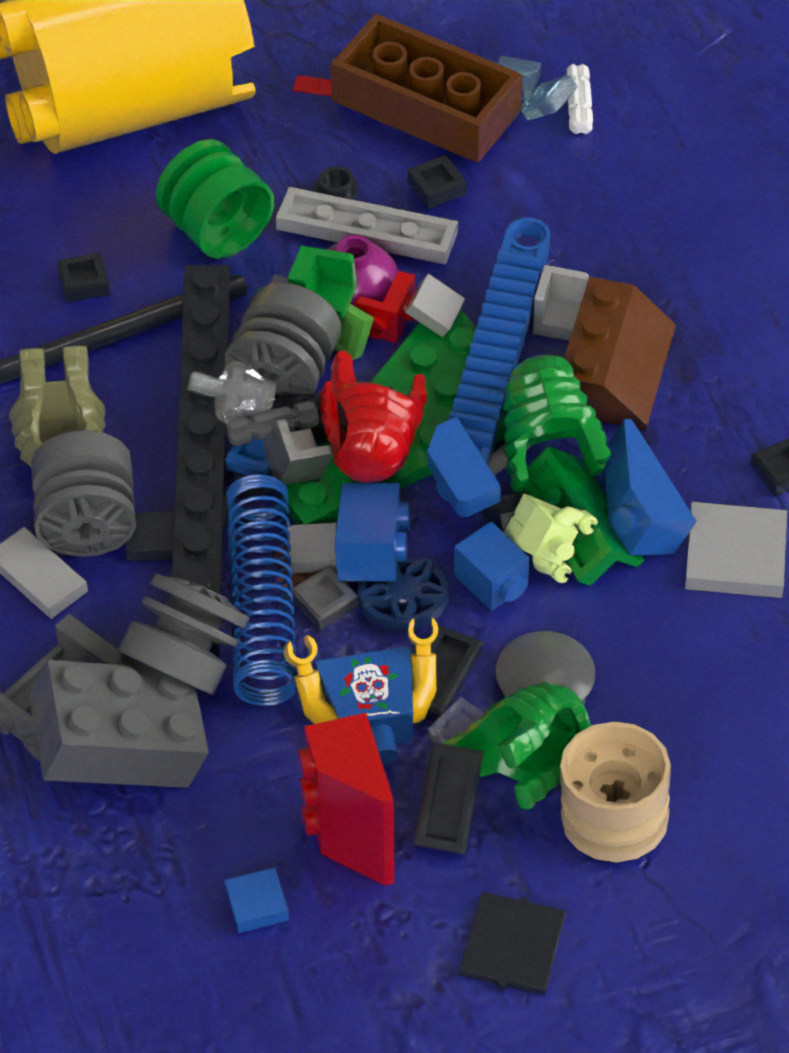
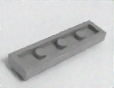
M289 187L276 216V230L339 242L346 236L360 235L378 245L387 253L446 265L458 234V221Z

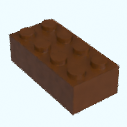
M375 14L331 63L333 102L476 163L480 162L521 112V73L379 14Z

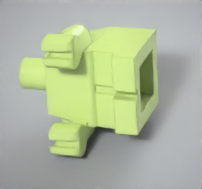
M523 494L504 534L521 550L532 554V561L537 571L550 575L558 583H564L568 580L565 574H571L572 572L571 567L564 561L570 559L574 554L572 543L578 533L576 528L588 535L594 531L590 527L591 524L596 526L598 521L586 510L580 511L569 506L561 509Z

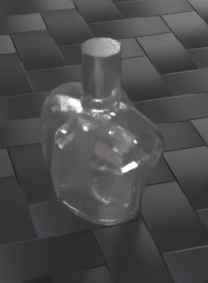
M234 361L226 365L219 379L192 372L187 390L215 397L216 417L226 424L229 420L241 417L248 420L250 415L271 410L277 382L263 377L246 363Z

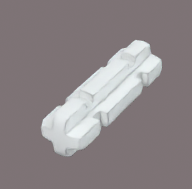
M572 64L566 69L568 113L570 116L569 127L574 134L581 132L588 134L593 129L589 68L584 64L579 66Z

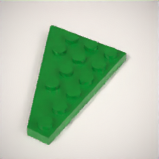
M461 309L450 330L443 337L419 322L370 382L393 387L394 390L407 395L414 375L424 374L427 401L423 408V417L403 468L388 479L372 483H400L401 490L432 474L428 468L427 450L436 426L448 421L450 412L453 411L454 399L457 398L462 372L465 370L470 345L473 343L474 332L477 329ZM504 411L496 443L505 437L507 427L504 423V418L508 413ZM325 438L318 447L330 445L332 448V444L328 438ZM332 457L320 479L286 485L288 488L289 504L287 506L289 507V515L296 525L333 523L338 520L342 483L361 482H356L342 473L333 463L334 457Z

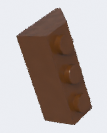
M590 276L564 358L573 368L574 377L580 381V390L587 396V405L596 411V418L598 420L620 426L624 419H632L637 429L646 431L676 324L635 285Z

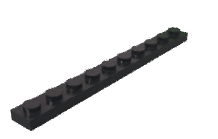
M185 265L172 577L186 578L222 595L223 510L228 371L225 367V352L229 346L231 272L230 265ZM213 642L209 652L216 657H220V644Z

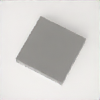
M692 502L690 512L697 522L689 532L685 589L782 598L785 572L787 510Z

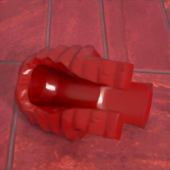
M344 350L337 352L331 366V380L325 382L321 391L319 410L322 414L321 422L324 424L325 434L332 444L333 463L342 473L356 482L372 483L388 479L403 468L409 456L411 445L414 442L416 431L421 423L423 408L427 401L424 374L414 375L409 391L405 395L379 384L358 382L353 371L352 355ZM337 401L341 403L346 412L345 415L349 422L347 434L340 427Z

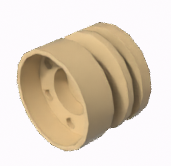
M621 722L596 724L576 734L564 748L560 764V787L562 791L561 821L565 836L577 850L597 860L622 862L638 859L652 851L666 835L669 820L671 764L666 747L653 733L635 724Z

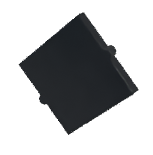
M481 892L459 970V976L497 984L499 990L511 987L545 995L566 911L529 903L527 897H521L519 900Z

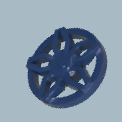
M426 557L421 559L407 558V561H398L396 581H377L378 583L374 585L372 584L375 581H360L358 586L359 606L362 613L374 624L393 630H408L409 623L413 618V629L431 623V618L436 620L444 612L449 602V584L445 574L434 565V561ZM418 572L422 573V574H420L419 576H417L416 578L413 577V576L416 575ZM430 578L435 580L438 585L430 582ZM433 605L426 611L414 615L420 606ZM373 607H388L393 616L383 614Z

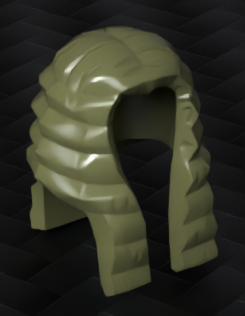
M87 345L62 347L66 380L46 381L44 348L19 349L20 395L10 410L9 419L13 424L11 432L16 437L15 447L21 451L20 459L29 465L31 469V461L36 449L48 439L72 431L89 430L103 432L106 426L104 421L106 414L105 405L93 392L89 382Z

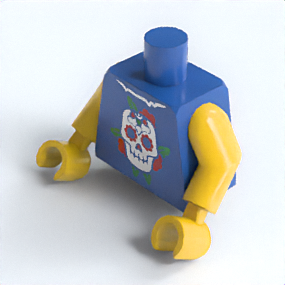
M414 618L409 623L408 636L411 642L416 645V653L411 654L409 646L325 659L315 661L316 670H313L311 661L317 654L315 640L309 635L304 637V642L308 649V655L305 659H300L294 655L292 643L288 641L283 650L284 657L290 665L297 667L298 674L294 678L305 716L311 722L317 724L367 713L383 767L395 763L399 757L396 744L406 743L413 739V724L425 719L437 691L436 654L431 653V643L434 642L438 635V624L435 619L431 618L433 632L427 639H420L414 634Z

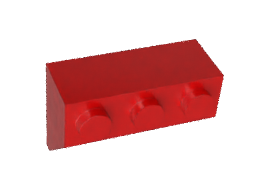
M367 713L304 726L305 748L297 749V755L302 778H299V786L304 806H301L300 809L307 837L316 835L322 855L384 886L394 884V800Z

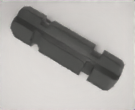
M306 401L294 404L293 409L286 406L250 415L248 420L244 417L229 420L226 423L227 436L230 443L235 446L251 443L252 438L258 441L266 439L274 421L280 419L286 420L290 432H294L296 427L301 430L315 427L319 424L318 411L314 402Z

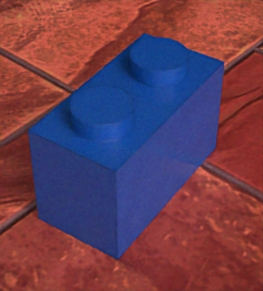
M342 483L335 536L338 581H396L398 561H407V533L401 531L410 530V503L401 502L400 483Z

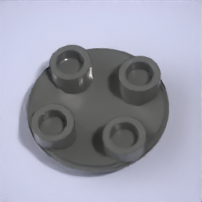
M536 631L519 636L502 650L496 664V679L505 697L519 689L528 687L529 684L537 685L544 681L552 685L558 684L568 687L581 698L585 705L586 697L594 685L595 666L589 652L575 639L558 632Z

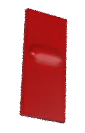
M297 75L293 91L332 96L331 80Z

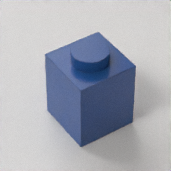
M490 522L454 546V576L492 611L506 601L512 602L516 600L528 587L530 557L493 522Z

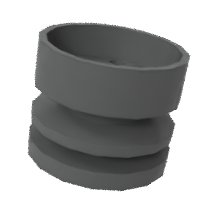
M271 283L260 287L253 295L242 317V324L235 331L233 340L225 352V367L230 378L243 391L258 400L268 397L314 394L319 379L325 371V364L331 358L341 335L339 317L324 298L308 288L291 283Z
M89 430L72 431L52 437L36 449L31 461L32 487L35 495L33 500L35 512L34 527L37 538L47 548L63 555L87 557L102 555L118 549L131 539L136 528L135 501L132 491V461L129 449L119 439L103 432Z
M154 573L149 584L168 593L169 596L165 604H162L143 595L141 603L159 617L155 625L131 620L118 650L174 678L214 695L227 665L209 652L213 642L236 647L239 640L219 631L224 620L245 629L250 617L237 610L226 597L186 578L168 577Z

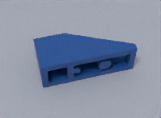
M624 419L607 445L611 452V456L606 462V468L604 469L608 521L629 555L675 554L697 521L632 419Z

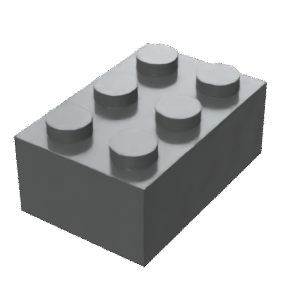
M47 660L29 696L43 780L188 788L209 754L196 688L153 667Z

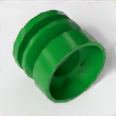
M213 139L198 141L177 154L161 174L155 191L156 203L161 211L180 230H183L206 256L216 259L231 257L253 243L269 223L274 209V193L269 186L250 168H247L240 158L233 154L223 142Z

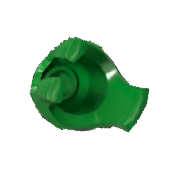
M542 355L528 358L517 365L511 372L509 382L505 387L506 400L503 405L504 410L508 412L504 418V423L507 427L504 437L506 442L504 454L508 459L506 472L511 477V488L516 493L526 489L529 479L525 460L526 449L531 445L559 438H575L583 455L588 473L599 476L606 468V462L609 460L611 452L606 446L607 438L606 434L602 431L601 421L596 418V411L587 405V396L580 390V381L574 377L573 368L570 363L560 356Z
M542 681L537 685L529 684L528 687L519 689L515 693L506 696L503 700L493 703L481 718L471 723L467 731L456 734L453 738L444 741L442 744L485 751L480 777L501 773L520 781L514 786L517 805L525 810L534 807L536 802L546 797L548 791L560 784V764L564 748L576 734L589 728L591 724L585 706L577 694L566 686L552 685Z

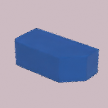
M456 416L437 425L427 450L428 468L457 515L468 517L499 503L500 485L458 417Z

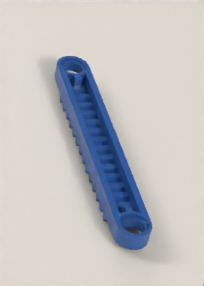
M535 218L517 219L506 229L501 249L498 251L497 263L494 264L493 276L490 278L489 290L487 289L481 316L478 318L473 343L470 345L469 357L467 356L465 370L462 372L457 398L454 399L453 411L450 412L449 420L456 416L458 417L488 467L505 411L503 408L506 400L505 387L509 382L511 372L518 365L534 309L535 294L549 255L550 230L544 222ZM529 236L536 238L539 243L534 246H523L516 240ZM436 481L438 494L444 500L449 501Z

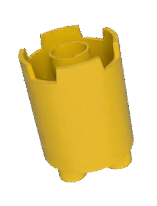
M3 0L0 3V60L13 57L22 88L20 91L5 95L9 121L19 144L43 141L53 154H57L249 100L256 92L253 83L233 86L231 57L255 47L244 0Z

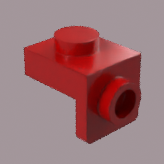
M398 271L383 302L361 296L357 297L354 306L374 317L368 337L398 343L408 320H415L405 313L415 294L414 274Z

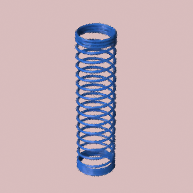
M263 474L242 477L231 484L227 491V507L229 513L231 604L237 610L242 609L247 612L245 615L248 617L252 615L281 614L286 617V619L280 622L252 623L248 621L247 625L249 626L243 630L232 624L233 638L239 640L241 635L250 638L243 643L239 640V646L232 647L234 652L232 655L233 664L235 665L233 667L234 693L239 699L249 704L269 706L285 702L294 696L297 691L294 676L297 675V672L294 670L296 666L285 664L287 662L286 659L281 661L271 659L252 661L247 659V657L257 653L284 654L285 645L280 648L264 649L246 646L256 640L272 641L277 639L286 643L291 641L294 655L296 653V646L293 644L296 640L295 632L293 631L295 621L292 618L294 607L291 605L294 601L293 594L291 593L293 582L290 580L292 569L289 567L292 561L289 555L291 544L288 542L290 540V531L288 530L290 527L288 519L289 507L287 506L289 504L288 488L277 478ZM259 487L273 488L283 496L281 500L262 495L247 498L237 504L234 502L235 497L241 492ZM265 499L278 502V504L269 508L247 509L241 507L242 504L253 500ZM278 515H280V516L282 517V518H281L280 520H278L277 522H275V521H268V520H267V519L274 518V517H276V516H278ZM240 518L252 520V522L246 523L241 521ZM236 522L242 525L238 529L234 526ZM278 526L282 529L278 534L264 532L246 535L240 532L247 527L266 529ZM237 534L243 537L239 541L235 539ZM277 538L283 541L277 547L260 545L249 548L241 544L248 539L267 541ZM285 545H286V551L283 550V549H281V548H282L283 546H285ZM237 546L243 549L239 554L236 552ZM279 551L284 554L278 559L265 557L249 560L242 557L243 554L248 552L268 553ZM287 558V563H285V562H283V561H281V560ZM237 559H240L245 563L238 566L236 564ZM278 563L284 566L279 571L263 570L248 572L242 569L250 564L270 565ZM287 570V576L282 574V572ZM238 571L245 574L240 579L237 577ZM280 576L285 579L279 584L261 583L250 585L243 582V580L249 577L268 578ZM288 582V588L282 586ZM238 584H241L247 588H244L243 590L239 591L237 589ZM279 588L285 591L284 594L278 597L260 596L253 598L243 594L252 589L271 590ZM288 595L289 601L284 600L282 598ZM241 596L247 601L240 604L237 600ZM280 601L286 604L277 610H251L244 607L252 602L269 603ZM289 608V614L283 611ZM290 621V627L284 625V623ZM277 626L287 630L280 635L254 636L245 633L256 627L272 628ZM290 633L291 639H286L284 636ZM241 648L251 651L244 656L240 654ZM242 661L247 662L244 666H240ZM274 672L280 674L272 676H260L256 675L255 673ZM249 676L260 680H273L287 676L291 681L283 687L260 689L247 685L242 679ZM241 685L244 686L245 688L249 689V690L256 691V692H260V693H255V692L247 691V690L243 689V688L241 687Z

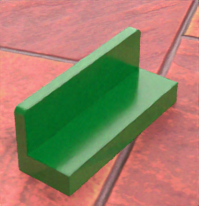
M548 446L527 467L529 479L525 491L528 494L561 509L569 506L580 511L586 510L598 521L596 526L591 524L590 527L594 531L588 535L576 528L578 533L572 543L574 554L566 561L578 582L591 586L615 561L635 567L644 562L642 555L628 554L609 523L606 496L594 476L588 473L583 459Z

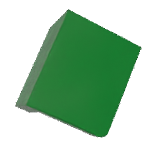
M301 246L287 278L288 283L308 288L318 294L332 306L339 318H343L346 316L357 288L354 256L350 253Z

